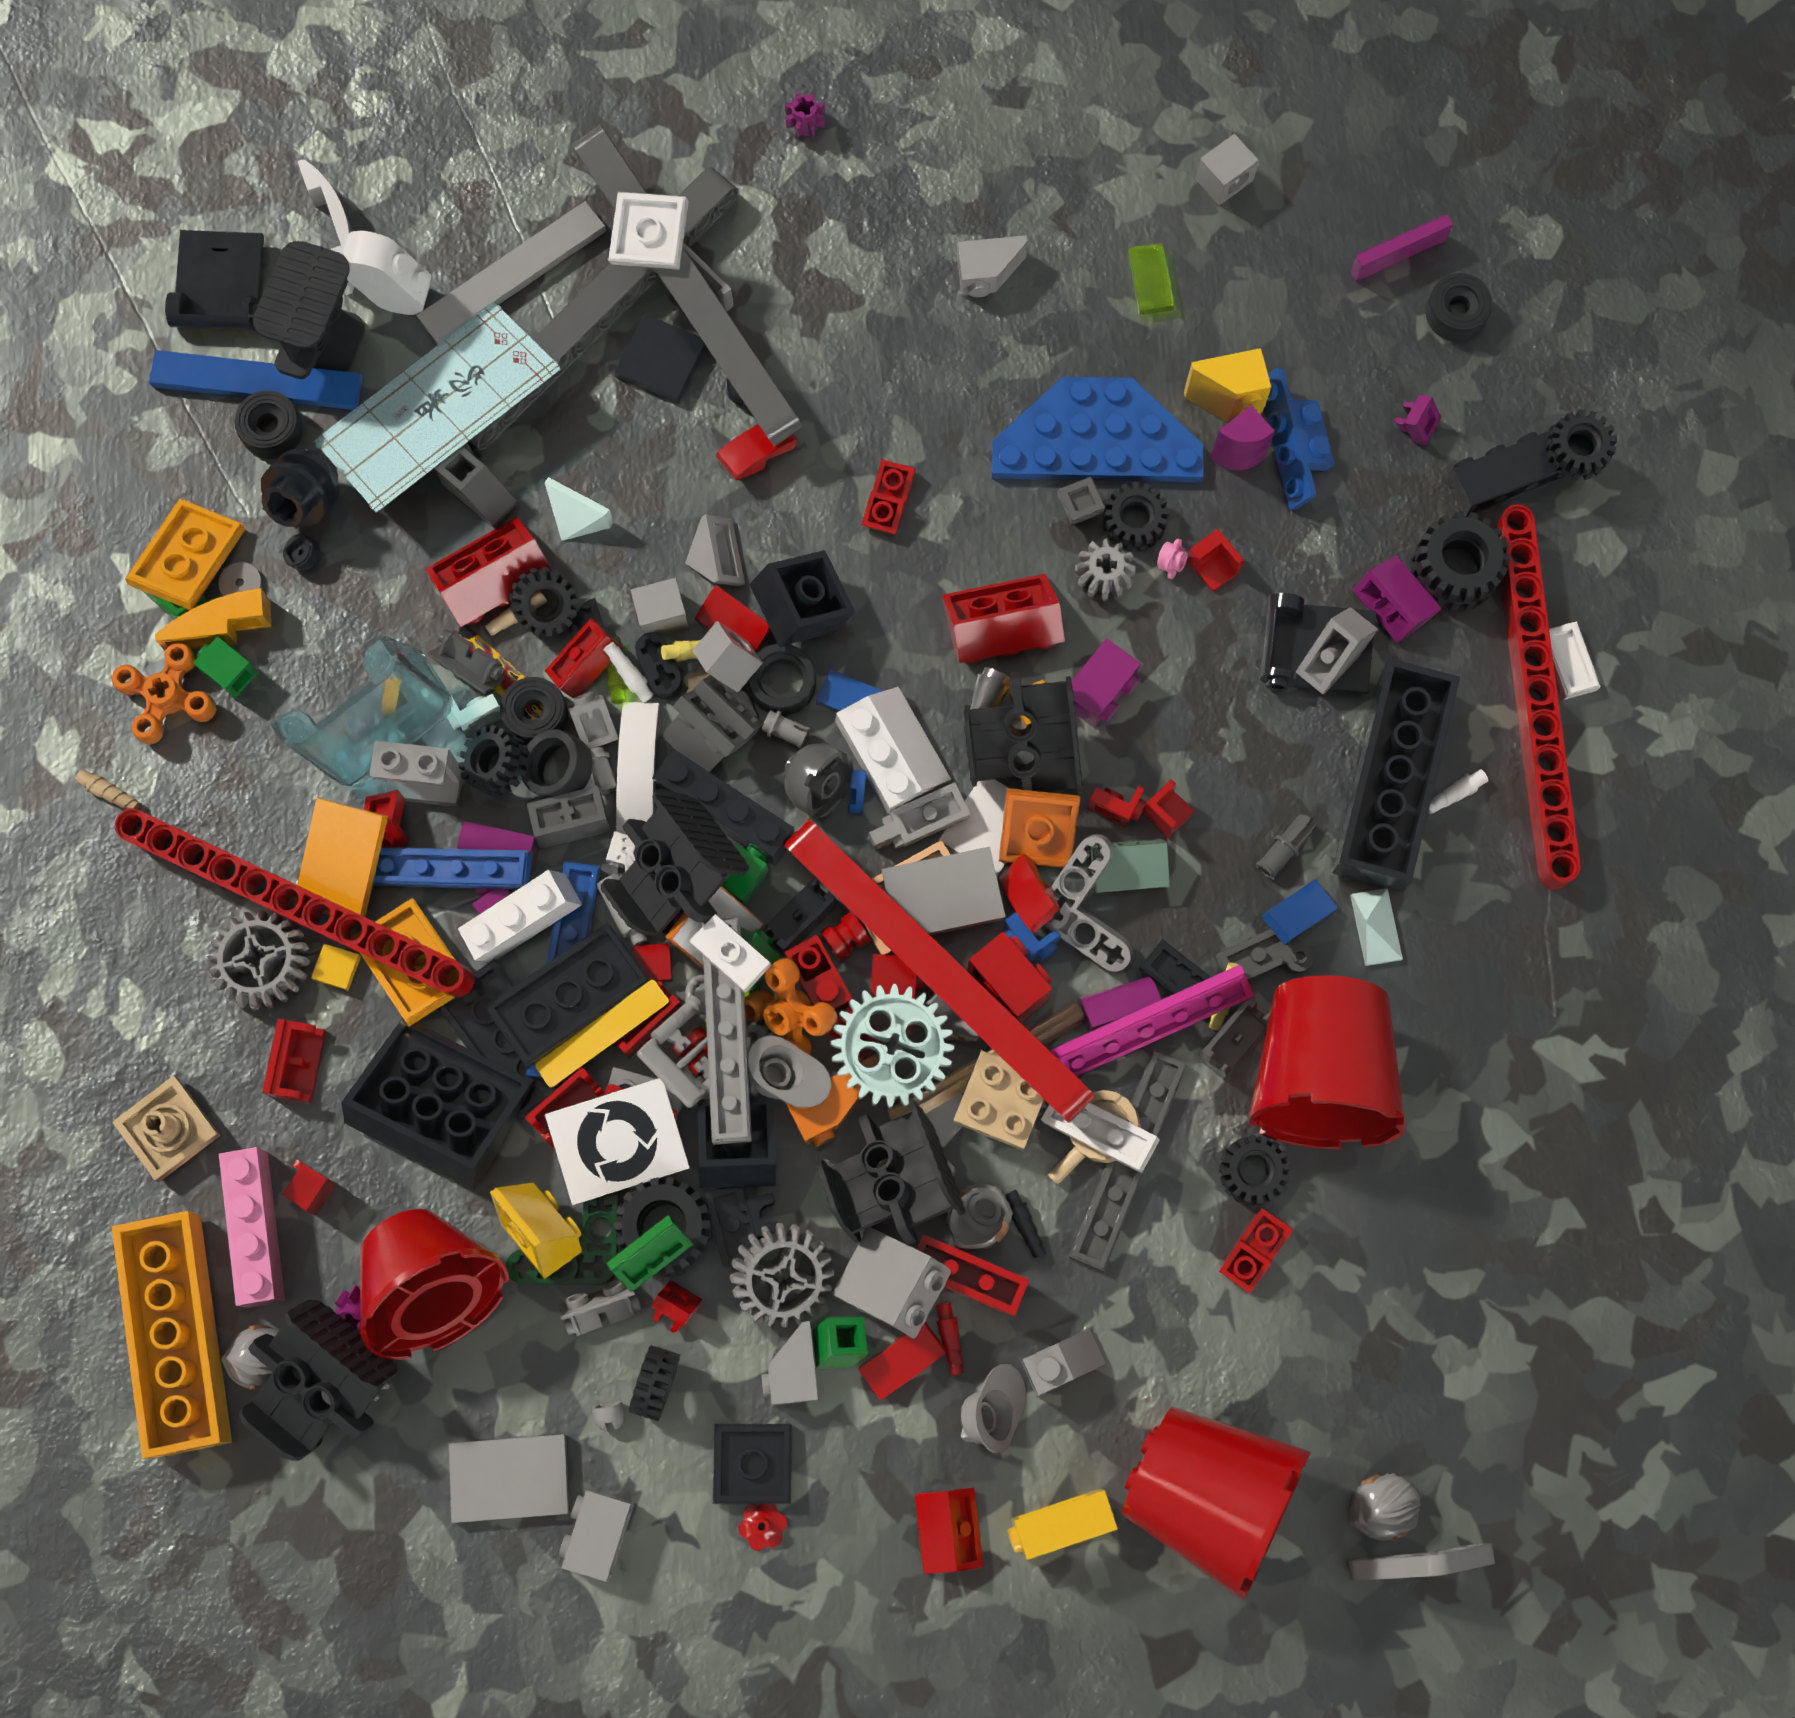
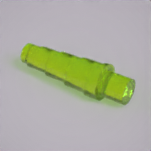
M613 637L621 645V639ZM610 662L607 668L608 690L611 691V703L622 704L626 702L625 690L628 687L617 672L616 667Z

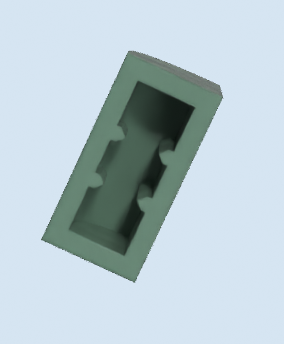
M1163 839L1112 843V859L1094 884L1096 893L1170 887L1167 843ZM1096 844L1093 847L1090 846L1091 863L1098 857L1104 858V855L1100 852L1102 848L1100 844Z

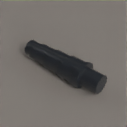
M1017 1189L1005 1194L1013 1213L1011 1220L1014 1221L1018 1232L1021 1233L1025 1244L1028 1245L1033 1258L1046 1254L1043 1243L1038 1235V1230L1032 1220L1033 1217L1027 1207V1202H1022Z

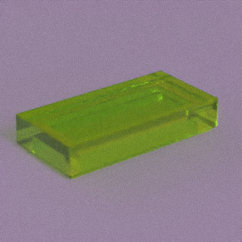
M1163 243L1128 247V259L1139 315L1173 311L1174 302Z

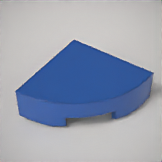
M853 770L851 772V791L848 804L850 814L863 815L867 783L866 771Z

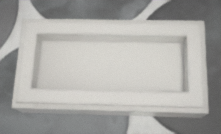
M1577 621L1550 628L1555 678L1563 700L1597 691L1600 688V684Z

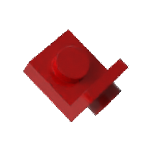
M1138 786L1130 803L1123 801L1124 797L1117 791L1110 788H1105L1103 791L1096 787L1089 800L1087 809L1126 828L1131 818L1138 821L1147 802L1141 799L1145 788Z
M399 790L368 796L365 799L364 810L388 816L381 847L400 848L408 844L409 838L400 828L405 798Z

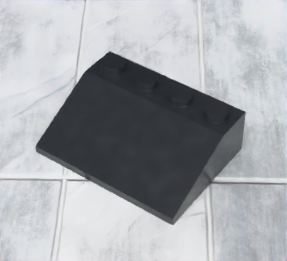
M402 1017L342 1100L344 1123L475 1190L495 1160L533 1085V1081L418 1023H414L409 1027Z

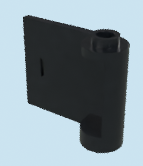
M180 230L175 292L167 294L165 302V315L168 326L173 328L254 331L253 317L260 297L264 244L263 233Z
M1275 593L1270 595L1260 680L1266 683V687L1276 691L1287 690L1288 687L1316 689L1298 675L1296 670L1330 619L1348 608L1304 605V598L1291 593ZM1354 609L1375 626V610ZM1374 636L1360 657L1328 691L1368 694Z

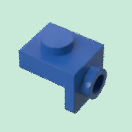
M1017 912L1004 921L1003 928L1006 930L1005 933L1009 938L1016 936L1028 951L1025 957L1030 962L1035 958L1043 961L1058 950L1055 944L1059 942L1061 935L1057 930H1054L1038 941Z

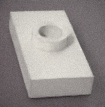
M716 914L689 941L699 953L744 993L771 966L767 959Z

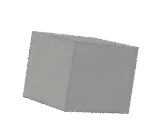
M1234 133L1200 158L1195 179L1220 206L1253 182L1259 160Z
M676 578L630 589L643 635L646 633L664 635L689 628Z
M719 621L715 622L692 650L706 673L737 693L763 663L746 639Z

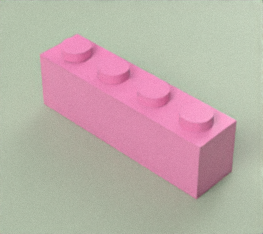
M258 1147L219 1153L236 1306L252 1308L285 1302L268 1152Z

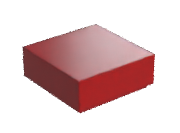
M670 943L633 946V957L650 980H655V982L658 980L660 982H673Z

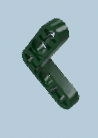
M620 1190L606 1194L604 1197V1207H612L611 1214L603 1211L591 1213V1206L599 1208V1197L583 1202L582 1252L571 1260L572 1271L568 1276L557 1278L552 1273L546 1279H539L541 1274L538 1270H529L526 1273V1277L521 1278V1273L514 1270V1266L521 1263L522 1257H525V1254L521 1250H516L508 1257L506 1262L509 1278L523 1285H603L612 1281L615 1275L610 1269L603 1271L601 1278H597L596 1272L592 1270H582L584 1278L577 1279L580 1270L578 1256H584L582 1262L584 1264H595L597 1257L602 1256L603 1262L607 1263L618 1254L617 1232L614 1230V1222H617L618 1219L616 1212L618 1206H620ZM599 1218L609 1220L612 1228L609 1236L602 1240L593 1238L590 1231L592 1223Z

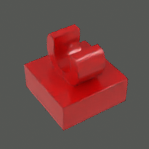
M670 1280L657 1294L651 1306L656 1310L653 1315V1321L657 1323L663 1315L674 1321L670 1331L675 1333L681 1326L684 1327L696 1313L703 1299Z

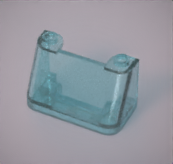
M387 636L382 637L366 651L363 658V667L372 682L317 725L308 714L298 710L285 713L271 724L279 739L287 747L332 780L345 786H357L370 777L369 773L375 741L412 745L446 719L453 707V699L423 652Z

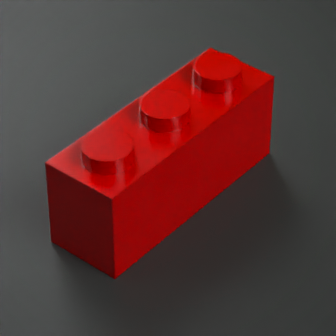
M922 1235L917 1250L933 1257L951 1270V1274L944 1287L945 1289L1010 1317L1015 1316L1029 1279L929 1236Z

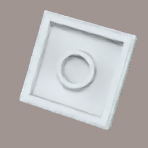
M618 192L608 261L613 265L679 269L688 199L683 196Z

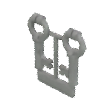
M704 975L690 979L685 990V1004L651 1033L652 1039L637 1052V1056L688 1108L693 1107L705 1095L710 1096L708 1059L705 1056L700 1060L702 1065L697 1062L693 1066L698 1073H703L706 1080L701 1084V1089L681 1070L707 1046V1037L677 1064L657 1044L661 1045L667 1040L670 1043H674V1048L679 1053L685 1049L682 1045L686 1048L690 1045L691 1042L688 1038L681 1036L679 1028L694 1015H706V1006L703 1005L701 999L694 996L695 989L700 984L705 983ZM766 1025L746 1026V1038L750 1034H755L758 1039L776 1035L772 1031L769 1032L770 1029Z

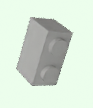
M586 1490L584 1497L578 1495L571 1514V1518L576 1520L572 1535H565L559 1551V1557L564 1559L561 1568L600 1581H610L635 1503L594 1490Z

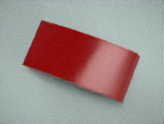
M757 424L717 452L716 457L737 481L765 469L768 459L795 449L798 439L792 434L777 446H774L760 425Z
M881 459L873 491L870 492L862 526L896 535L916 472L915 468Z
M1025 853L999 877L1009 901L1031 932H1037L1044 924L1050 922L1055 913L1060 909L1052 887L1041 880L1034 860Z
M1261 1206L1220 1267L1219 1272L1248 1293H1251L1271 1265L1275 1255L1292 1233L1293 1228Z
M925 1322L916 1338L913 1339L906 1334H902L890 1346L861 1364L858 1370L881 1401L934 1363L947 1350L927 1322Z

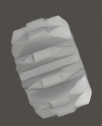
M1107 538L1103 540L1101 548L1092 541L1088 547L1089 552L1081 551L1078 556L1081 563L1075 565V573L1081 576L1078 579L1079 587L1089 586L1087 593L1089 597L1094 596L1097 591L1101 592V599L1103 601L1108 599L1109 592L1119 598L1122 595V588L1129 589L1132 586L1133 581L1130 577L1135 575L1136 566L1129 564L1133 559L1132 552L1121 554L1123 544L1120 542L1114 548L1109 547L1110 542ZM1101 566H1107L1110 573H1103Z

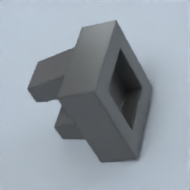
M1091 477L1058 489V497L1071 525L1104 513L1105 506Z

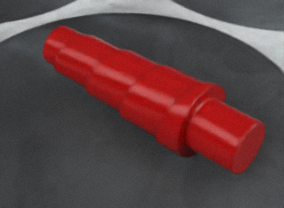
M951 1302L938 1304L936 1309L939 1320L936 1322L942 1344L947 1350L945 1354L949 1363L951 1375L964 1373L957 1316H953Z

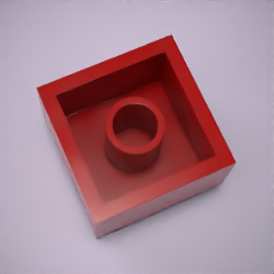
M1003 931L969 959L967 971L1022 1024L1048 1002L1052 987L1049 984L1052 982V979L1042 966L1037 964L1034 967L1025 957L1028 953L1027 949L1016 936L1009 938Z

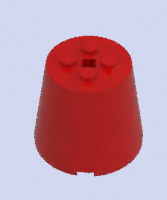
M1308 976L1292 979L1279 985L1274 992L1249 1113L1250 1126H1260L1261 1135L1279 1142L1321 1149H1342V1142L1361 1141V1146L1367 1148L1387 1144L1400 1138L1405 1132V1114L1390 1002L1387 992L1373 983L1343 976Z
M1171 1406L1159 1427L1155 1426L1153 1431H1149L1140 1452L1145 1454L1142 1462L1139 1461L1137 1467H1133L1124 1486V1489L1128 1490L1129 1493L1122 1509V1515L1228 1591L1245 1600L1258 1573L1257 1569L1262 1557L1265 1558L1300 1480L1301 1471L1305 1467L1311 1452Z

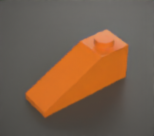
M876 1054L860 1062V1064L866 1068H872L878 1065L879 1058ZM849 1074L841 1077L835 1075L830 1078L831 1089L829 1095L820 1105L811 1108H798L786 1103L806 1146L814 1142L815 1146L818 1147L836 1137L834 1131L842 1127L861 1101L858 1098L861 1087L856 1085L851 1089L846 1088L851 1079Z

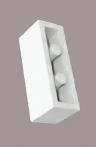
M547 870L459 927L458 930L474 960L490 962L493 959L498 960L580 907L582 903L565 873Z

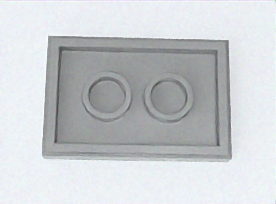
M990 846L881 869L886 893L929 935L997 922L1006 918Z
M566 1434L449 1443L451 1523L570 1514Z

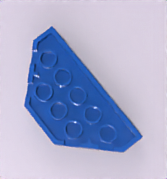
M1062 377L992 441V479L1084 480L1091 477L1095 481L1202 482L1203 443L1133 378Z

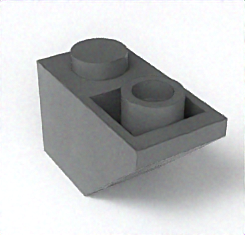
M463 446L435 468L442 485L493 528L518 504L517 500L493 473Z

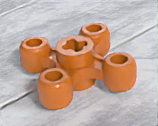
M177 642L167 647L164 654L165 667L161 673L145 677L137 668L125 664L117 667L112 674V684L120 693L127 696L138 694L146 699L145 711L135 717L131 725L133 735L143 744L151 745L161 740L164 733L163 720L167 714L183 710L193 720L206 722L212 719L216 713V704L210 695L202 691L186 692L182 688L183 676L195 667L193 662L196 660L195 653L185 643ZM180 656H183L181 660L177 661ZM204 704L202 708L197 710L199 705ZM151 726L147 732H144L147 727Z
M787 958L779 959L771 964L764 974L766 984L774 991V999L769 992L762 989L755 990L745 996V1019L753 1023L765 1020L767 1027L774 1034L782 1035L783 1039L810 1055L812 1045L809 1039L802 1034V1028L804 1027L810 1035L822 1036L836 1025L837 1013L830 1004L825 1002L812 1006L810 999L805 993L795 990V984L800 977V971L796 963Z

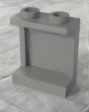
M375 741L369 774L373 779L387 780L385 793L399 790L407 802L459 807L463 782L460 774L463 770L459 769L458 762L448 748Z
M868 1227L831 1294L862 1313L865 1312L914 1339L926 1322L927 1316L940 1292L945 1287L951 1270L933 1257Z

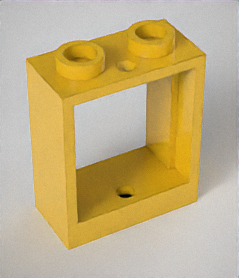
M1097 1489L1011 1518L1013 1527L1007 1529L1013 1551L1016 1554L1022 1552L1023 1557L1029 1560L1106 1534L1118 1528L1105 1490Z

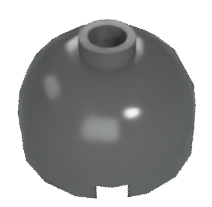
M825 743L810 744L802 748L795 755L791 756L785 764L784 790L787 797L794 806L814 817L813 815L819 818L827 816L835 810L845 796V793L839 791L843 787L844 781L849 783L851 781V772H853L851 756Z

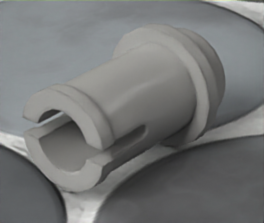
M770 710L762 726V730L767 732V737L776 736L801 749L808 736L810 727H805L782 716V711L778 710L775 713Z
M603 747L591 749L590 752L593 760L591 777L594 785L599 786L601 795L617 790V781L608 761L610 758L609 752H605Z

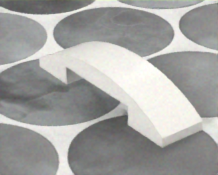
M305 159L300 160L298 164L308 193L315 207L327 204L341 246L330 250L342 254L346 237L349 233L353 232L342 204L327 179ZM349 281L344 291L345 295L353 293L354 286Z
M623 702L617 765L616 832L627 835L622 826L628 819L647 822L655 812L652 798L655 785L652 777L655 774L659 703Z

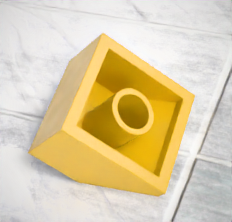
M1261 348L1192 362L1184 389L1185 398L1227 423L1250 405L1262 416L1271 390V384Z
M532 1182L498 1187L490 1192L501 1226L544 1279L582 1252L578 1239L582 1235L581 1231L570 1217L563 1219L557 1212L560 1207L548 1190L542 1193Z

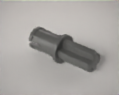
M1299 814L1281 836L1277 835L1274 838L1275 844L1257 862L1256 868L1265 877L1274 880L1291 857L1299 855L1298 849L1317 827L1315 821L1308 815Z

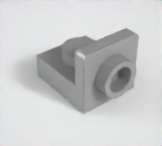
M589 692L573 699L574 705L569 706L568 709L580 740L590 750L619 739L602 695L595 697L593 692Z

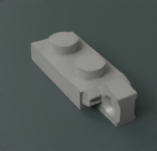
M954 782L889 811V815L882 818L884 826L870 831L869 839L874 850L893 843L895 849L902 846L906 847L970 818L971 813Z

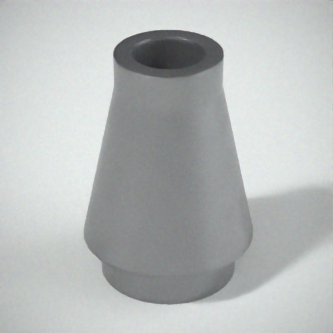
M985 667L982 674L977 675L971 709L999 706L1011 689L1008 686L1011 678L997 670Z

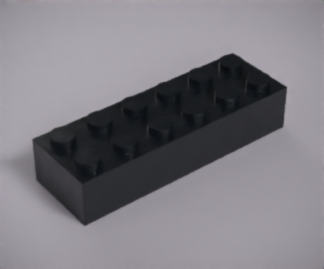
M1391 658L1386 662L1380 673L1332 869L1333 874L1404 892L1412 883L1460 676Z

